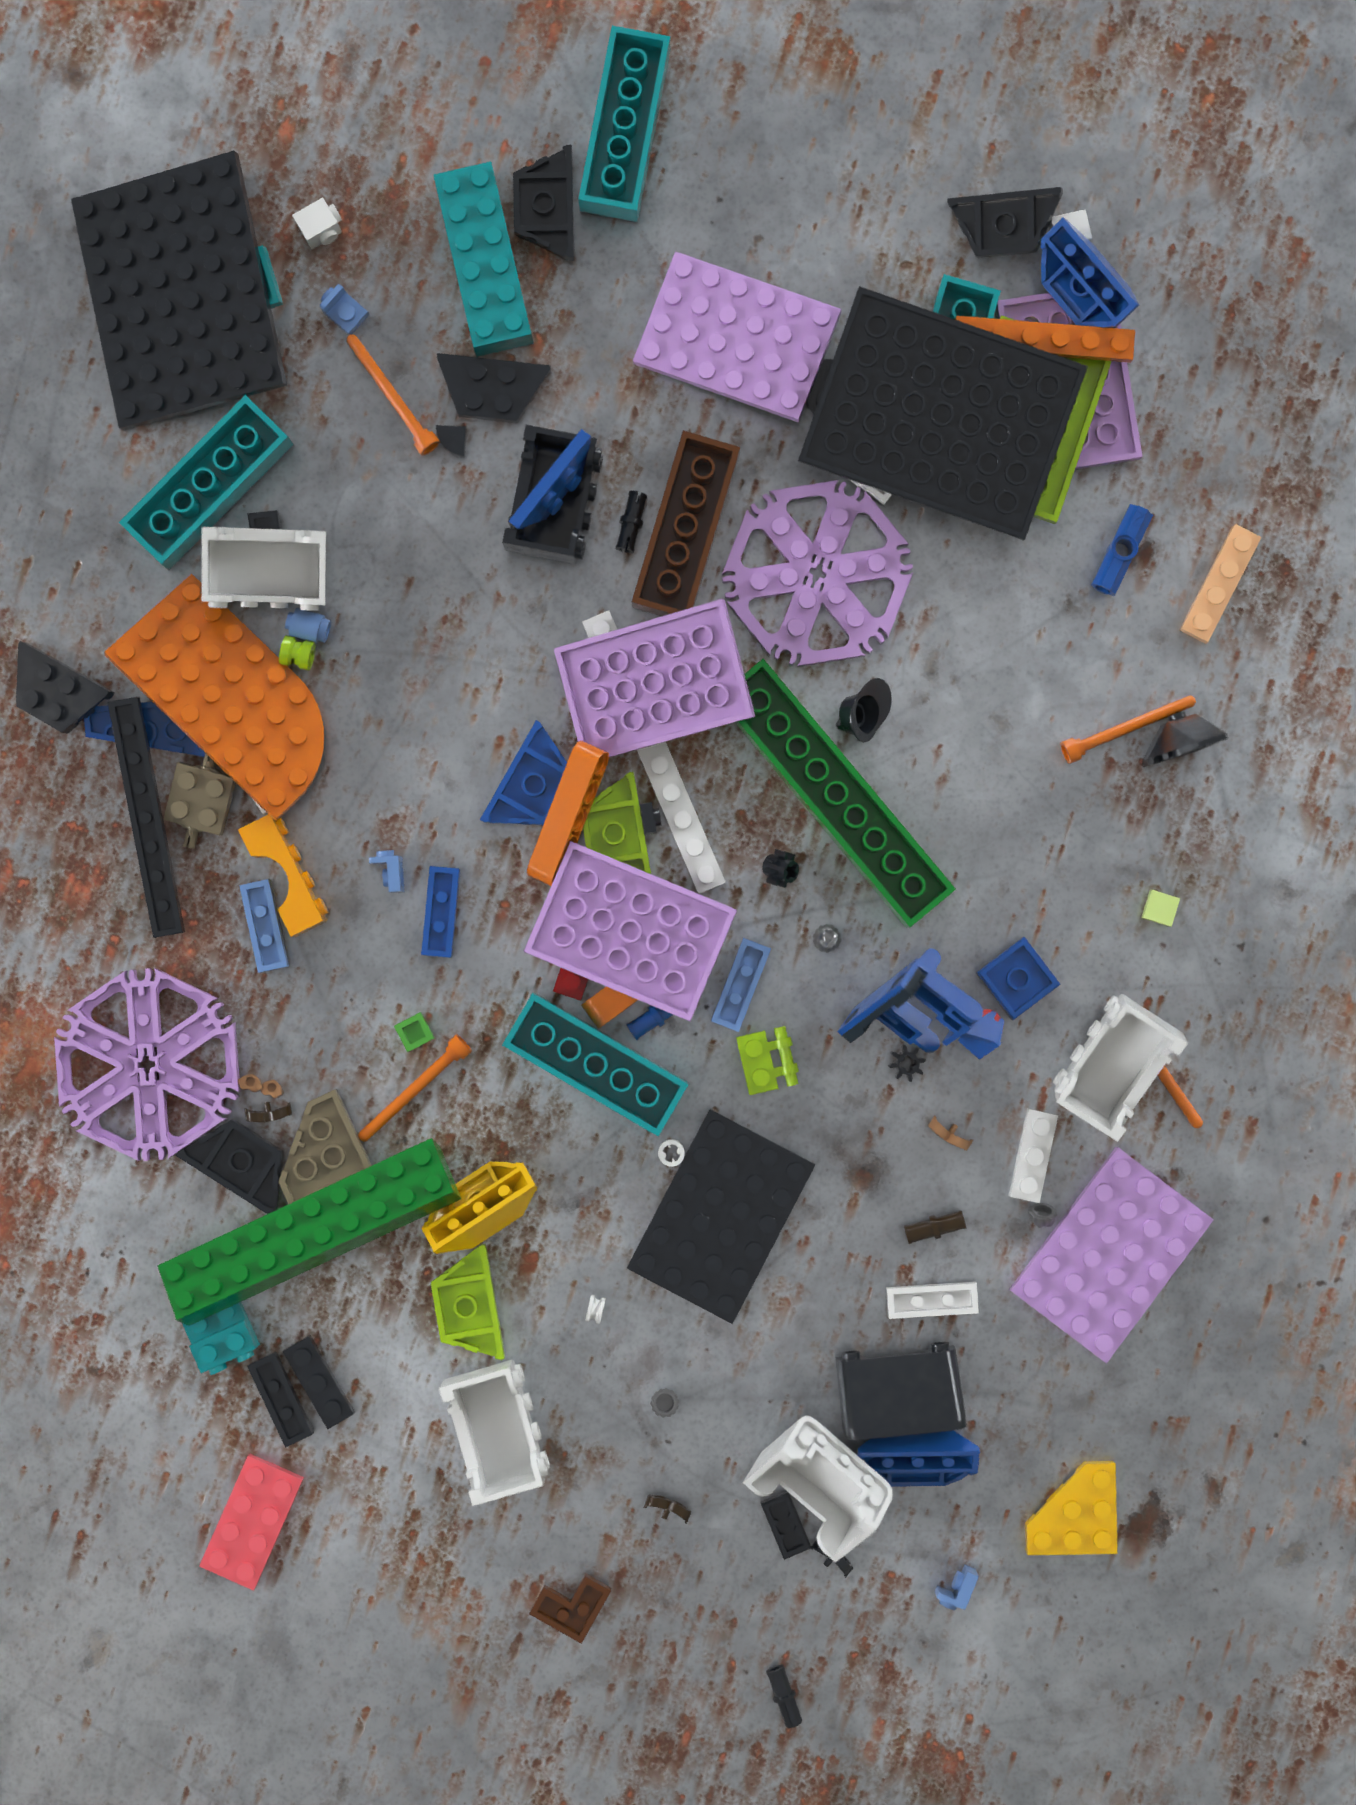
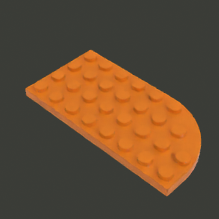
M193 574L188 576L104 652L105 656L275 821L283 816L306 793L318 773L324 750V726L315 698L306 684L288 666L279 664V657L228 608L208 607V602H202V583Z

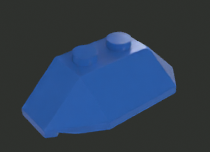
M1064 217L1041 239V284L1076 325L1118 327L1139 306L1130 286L1094 244Z
M952 1430L872 1438L858 1448L857 1456L881 1475L891 1487L946 1486L962 1480L967 1475L972 1476L978 1473L980 1449L979 1446Z

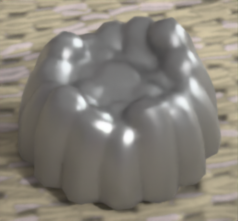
M821 925L813 934V943L821 952H833L835 948L839 947L841 934L833 925Z
M1037 1203L1029 1207L1028 1216L1030 1221L1038 1226V1228L1043 1226L1050 1227L1056 1220L1057 1212L1056 1209L1048 1204Z
M668 1388L656 1391L651 1397L650 1405L652 1406V1411L662 1418L666 1416L671 1417L679 1407L677 1394Z

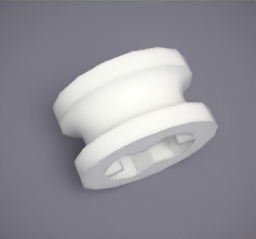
M675 1139L663 1141L658 1150L660 1161L669 1167L679 1165L685 1156L682 1143ZM671 1144L678 1147L677 1153L680 1156L676 1160L673 1157L672 1161L665 1159L666 1152L663 1149L667 1145L671 1148Z
M591 1294L585 1321L589 1322V1320L593 1319L596 1321V1324H600L606 1300L605 1297L596 1299L595 1295Z

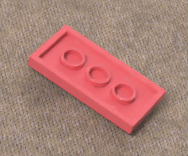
M250 1453L246 1458L199 1567L254 1591L304 1477Z

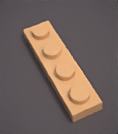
M1237 524L1232 526L1179 631L1205 644L1209 642L1262 537Z

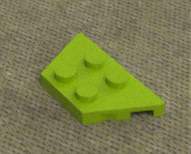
M632 771L594 798L583 827L586 848L651 874L634 771Z
M485 1243L478 1246L431 1281V1289L440 1341L442 1343L452 1346L457 1345L475 1353L480 1352L493 1356L495 1359L503 1360L505 1359V1352Z

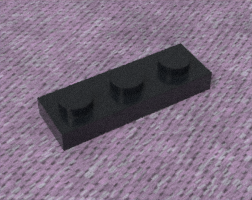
M311 1335L283 1351L327 1430L355 1413Z
M275 1351L248 1364L249 1372L285 1448L313 1435L314 1430L277 1352Z

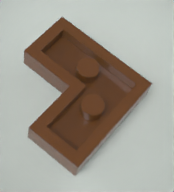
M586 1573L571 1599L544 1585L529 1614L582 1644L612 1588Z

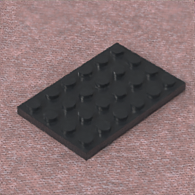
M709 1109L638 1244L627 1269L733 1324L809 1179L815 1164Z

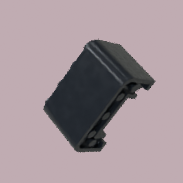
M525 425L523 441H525L524 452L522 451L521 454L522 462L512 513L508 519L510 528H505L502 541L506 551L576 564L577 559L583 560L586 542H584L585 536H582L583 530L589 531L592 513L587 512L589 501H595L597 484L593 483L595 472L600 473L603 461L602 448H598L597 438L591 437L584 471L581 475V482L575 490L566 493L562 499L563 504L554 515L550 514L543 521L517 529L509 522L510 518L577 435Z

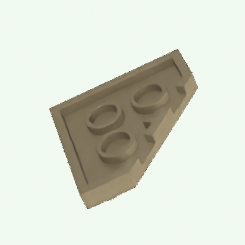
M337 1089L309 1101L306 1105L300 1127L296 1132L287 1162L278 1181L288 1204L372 1166Z

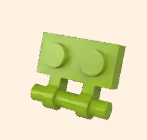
M785 1026L774 1028L776 1040L769 1042L767 1041L765 1030L736 1037L749 1095L779 1089L776 1077L785 1075L787 1087L799 1084L796 1074L799 1072L797 1063L793 1061L790 1046H793L792 1039L788 1037ZM779 1049L782 1066L774 1068L770 1051Z

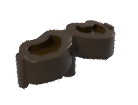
M264 1102L265 1111H251L244 1108L245 1118L248 1122L275 1121L292 1115L290 1102L287 1103V1106L272 1111L270 1102Z
M648 1495L644 1504V1508L649 1506L664 1509L661 1518L667 1520L671 1511L685 1520L687 1524L691 1515V1511L681 1503L660 1495Z

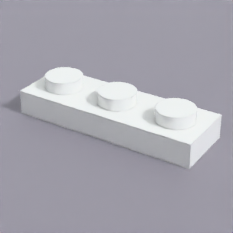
M1027 1108L1009 1192L1010 1197L1040 1203L1058 1115Z
M976 1282L886 1287L889 1319L979 1313Z

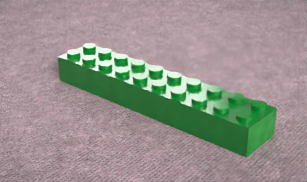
M764 659L760 660L744 674L755 717L735 722V724L906 928L912 927L954 892L956 888Z
M430 1138L157 1265L176 1321L190 1326L459 1201L461 1196L441 1147Z

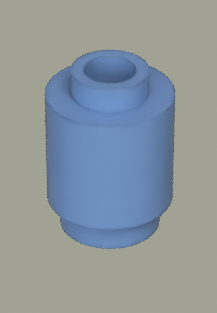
M296 608L294 613L289 612L285 622V629L289 630V636L313 641L315 644H318V642L326 643L331 628V620L325 619V615L308 610H300V608Z

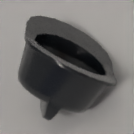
M880 678L871 679L858 694L846 697L841 702L839 708V719L836 723V728L854 735L858 741L863 743L870 741L890 712L892 695L886 681Z

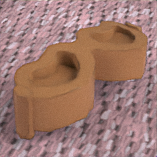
M254 1074L244 1075L238 1079V1084L243 1090L261 1091L265 1096L271 1095L273 1098H279L284 1094L282 1086L276 1080H269L261 1084L260 1079Z
M934 1115L928 1127L949 1144L967 1151L973 1140L970 1139L968 1141L954 1135L958 1126L953 1123L948 1131L936 1120L937 1117Z

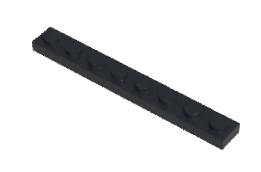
M140 697L107 702L153 938L185 932Z

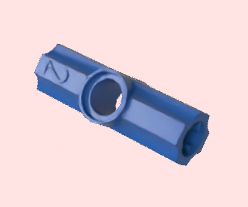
M1133 504L1128 506L1091 584L1097 591L1111 596L1116 595L1153 517L1149 510ZM1116 544L1125 545L1128 549V556H1120L1116 551Z

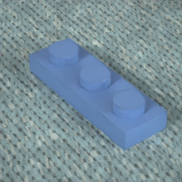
M271 879L239 885L258 973L289 967Z
M745 938L742 939L712 1016V1022L739 1032L771 948Z

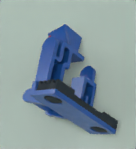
M930 948L919 959H915L857 1004L837 1032L849 1043H852L864 1034L870 1027V1024L877 1019L909 1045L914 1043L926 1053H933L939 1048L940 1040L933 1031L927 1028L932 1019L907 1002L914 996L937 1014L935 1019L950 1030L942 1041L945 1046L959 1038L958 1041L980 1060L1002 1043L1000 1041L1004 1019L993 1010H983L976 1000L937 973L936 969L941 962V956L937 950Z

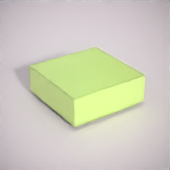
M1150 890L1141 918L1172 927L1180 898Z

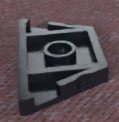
M572 144L563 146V150L548 158L544 156L536 160L532 166H525L513 172L514 233L516 236L562 258L574 261Z
M1062 187L947 198V203L956 216L958 224L966 235L969 245L977 258L1037 253L1041 239L1044 237L1063 195Z
M437 353V359L457 414L462 418L518 424L525 413L526 407L533 401L538 393L537 390L551 373L550 365Z
M19 642L16 706L61 733H70L79 725L82 719L88 718L95 712L94 708L105 699L110 700L114 696L115 692L26 642Z
M236 1120L228 1121L216 1130L178 1151L175 1155L264 1213L269 1214L277 1210L280 1188L278 1181L282 1170L283 1150Z

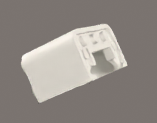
M202 527V602H208V607L227 608L228 602L240 601V607H258V602H270V608H288V603L300 604V610L318 611L319 605H325L326 531Z
M1120 994L1118 997L1113 995L1104 1007V1011H1106L1104 1017L1100 1022L1098 1020L1093 1022L1087 1032L1088 1040L1083 1046L1079 1044L1070 1056L1071 1064L1067 1070L1062 1068L1053 1081V1084L1056 1085L1054 1091L1058 1104L1117 1142L1125 1133L1126 1128L1123 1125L1128 1117L1131 1118L1133 1116V1109L1164 1065L1166 1063L1170 1064L1172 1061L1170 1053L1180 1055L1188 1044L1184 1033L1124 994Z
M514 1360L444 1379L439 1387L443 1403L451 1402L447 1410L452 1416L467 1468L466 1477L470 1481L471 1490L468 1492L472 1506L541 1487L544 1485L546 1475H548V1469L550 1468L549 1459L546 1451H540L538 1440L542 1439L538 1422L532 1423L529 1412L533 1410L530 1394H524L522 1388L525 1381L521 1364L516 1365Z
M809 1416L801 1417L765 1448L758 1456L743 1482L755 1494L762 1497L769 1496L780 1484L822 1520L823 1524L817 1534V1543L820 1549L835 1563L877 1530L893 1498L890 1484L817 1420Z

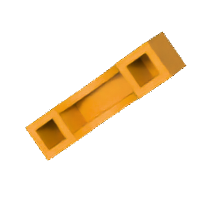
M268 814L238 829L250 856L255 858H271L278 862L287 874L289 882L288 894L278 912L290 936L297 937L327 922L325 914L328 913L327 907L321 897L316 899L311 889L315 887L314 881L308 871H302L298 861L302 860L301 855L295 844H289L285 836L289 832L282 818L280 817L275 821Z

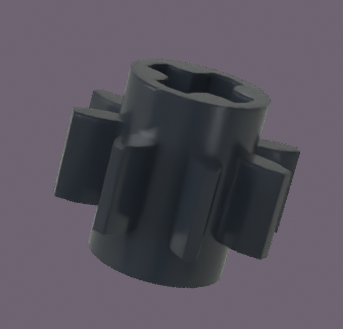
M775 849L774 854L768 855L762 865L763 873L768 876L766 882L783 888L787 887V883L794 882L799 874V865L794 861L796 855Z
M903 1044L901 1046L902 1052L899 1054L891 1051V1055L895 1057V1060L888 1067L898 1070L895 1075L896 1079L901 1078L905 1074L907 1080L912 1082V1074L915 1072L923 1075V1071L919 1069V1066L926 1059L916 1056L919 1048L915 1047L911 1052H908L906 1045ZM905 1055L909 1059L914 1060V1064L910 1065L909 1071L900 1066V1062L904 1061Z

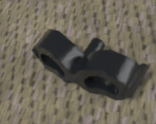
M816 1539V1541L811 1546V1550L814 1549L820 1554L828 1557L820 1549ZM845 1556L836 1562V1565L846 1578L853 1570V1566ZM828 1557L823 1564L829 1567L833 1560Z

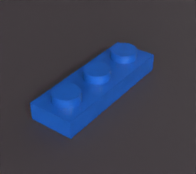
M429 867L421 955L452 958L460 879L459 868Z

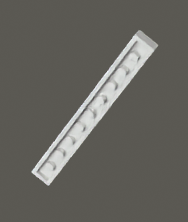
M609 610L582 621L588 638L617 630ZM666 742L637 750L698 894L726 883Z

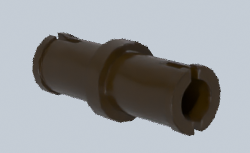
M962 1210L936 1218L935 1215L929 1216V1220L904 1226L909 1244L935 1237V1240L940 1239L943 1234L967 1229Z

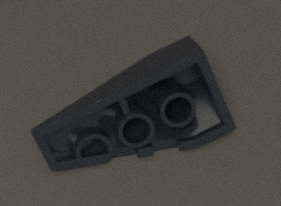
M1185 711L1168 716L1169 722L1160 726L1141 763L1143 768L1200 751L1228 739L1226 732L1199 715L1192 714L1186 716Z

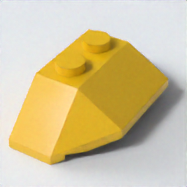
M490 1161L456 1183L461 1200L431 1213L428 1221L424 1223L422 1230L435 1254L473 1249L522 1217L537 1190V1186L524 1163L516 1162L515 1164Z

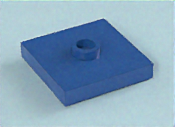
M1025 937L1019 939L976 972L1011 1020L1016 1019L1061 985Z

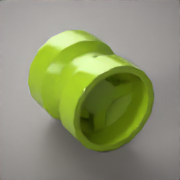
M285 635L280 647L279 664L290 666L294 663L300 669L309 671L315 657V642L308 640L298 642L295 637Z

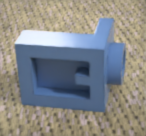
M340 284L334 289L332 287L329 288L321 298L320 308L323 313L348 335L353 334L369 316V312L347 294L344 287Z
M394 850L376 851V857H369V864H387V869H383L382 872L384 887H388V891L391 893L405 892L403 857L399 855L394 856Z
M964 1564L962 1572L957 1571L951 1585V1588L954 1589L953 1592L937 1586L935 1594L940 1600L939 1603L951 1610H956L957 1607L966 1610L979 1578L976 1569Z

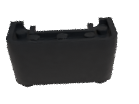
M949 1342L932 1343L931 1348L927 1349L925 1353L867 1358L860 1355V1351L854 1350L842 1352V1357H835L842 1429L847 1439L862 1440L952 1431L967 1427L956 1348L954 1345L949 1346Z

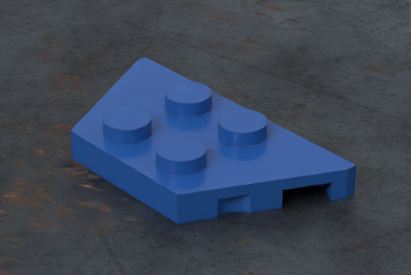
M582 429L579 431L510 518L509 522L513 526L521 529L547 519L550 514L554 515L563 504L562 499L566 493L575 490L581 482V475L584 471L591 442V436Z
M536 720L481 816L480 820L484 823L544 825L567 761L539 721Z

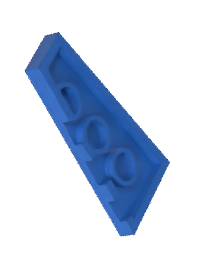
M153 702L141 703L149 748L205 757V752ZM108 705L96 706L94 708L95 712L88 718H84L85 737L115 742Z

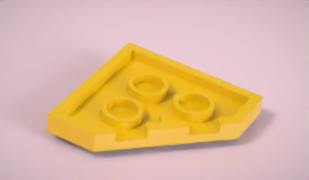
M1083 1461L1065 1484L1062 1483L1046 1500L1047 1502L1036 1514L1033 1513L1025 1522L1027 1555L1117 1554L1116 1463L1114 1461Z

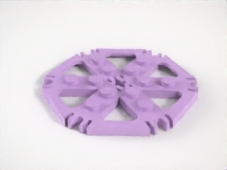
M838 480L771 490L769 493L774 497L776 501L774 503L769 495L764 494L762 498L767 504L766 509L760 510L753 503L750 508L757 518H754L747 509L722 572V575L726 573L735 574V576L728 575L722 579L723 583H733L735 585L733 592L725 593V599L730 600L738 597V600L727 602V605L769 656L775 645L778 647L774 654L775 660L779 659L782 652H789L791 655L789 665L791 666L795 663L797 655L801 656L797 667L865 657L866 655L861 651L859 645H862L863 650L870 654L873 650L868 644V639L876 638L882 644L885 641L884 636L877 631L878 629L887 638L889 637L913 574H900V572H909L913 568L912 564L903 565L900 562L901 556L910 554V549L908 548L897 550L898 547L908 546L906 540L866 491L860 502L857 501L861 493L859 487L856 488L854 495H845L846 482L840 484L838 493H834ZM821 496L826 499L827 509L814 543L811 542L787 512L786 506L791 500ZM860 513L868 514L887 538L886 545L882 548L841 554L853 521ZM756 529L762 530L788 563L756 568L744 567L741 563V557L751 532ZM813 555L816 556L814 563L811 562ZM822 559L824 560L822 573L826 577L819 578L814 588H811L813 575L809 573V570H815ZM830 562H833V563H832V566H831V569H827L828 566H829V563H830ZM804 578L807 579L805 585H803ZM890 579L894 584V590L884 615L881 617L872 616L847 585ZM821 584L824 585L822 592L819 591ZM794 593L781 628L776 633H768L749 611L748 604L751 600ZM821 604L849 637V641L845 646L818 651L812 650L808 646V638Z
M152 968L145 969L146 976L142 981L137 978L136 970H130V983L127 978L128 971H124L68 1009L67 1011L75 1013L78 1018L73 1015H64L63 1018L71 1023V1029L65 1031L60 1028L56 1031L59 1036L67 1037V1041L54 1037L59 1107L70 1100L72 1103L65 1106L62 1113L66 1114L71 1110H75L78 1117L71 1123V1126H78L84 1121L86 1122L81 1129L76 1130L77 1132L138 1161L141 1160V1148L143 1149L141 1153L143 1161L150 1160V1150L152 1148L158 1151L159 1160L165 1159L167 1152L164 1146L167 1147L168 1158H171L178 1151L184 1149L227 1119L218 1114L217 1111L222 1114H231L232 1110L224 1106V1099L228 1097L232 1100H237L239 1097L236 1093L228 1091V1088L241 1092L238 1084L240 1077L236 1022L224 1029L223 1025L231 1022L233 1017L228 1015L224 1019H220L217 1016V1011L224 1006L223 1002L216 1003L210 1008V1004L219 998L159 969H154L155 980L152 981L154 977ZM169 988L193 999L197 1003L198 1009L196 1013L162 1035L159 994L163 989ZM117 992L126 994L129 1038L95 1022L92 1018L93 1009ZM219 1038L223 1041L225 1047L226 1074L222 1079L216 1080L179 1061L211 1039ZM80 1049L116 1068L85 1089L77 1090L73 1086L71 1054L74 1050ZM145 1056H149L150 1061H155V1067L150 1068V1073H147L146 1068H141L140 1062L145 1061ZM166 1091L205 1110L204 1120L183 1135L173 1136L168 1128ZM133 1093L136 1138L126 1140L102 1128L99 1119L103 1113Z

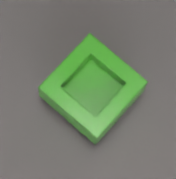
M422 1012L394 1026L407 1052L435 1039Z

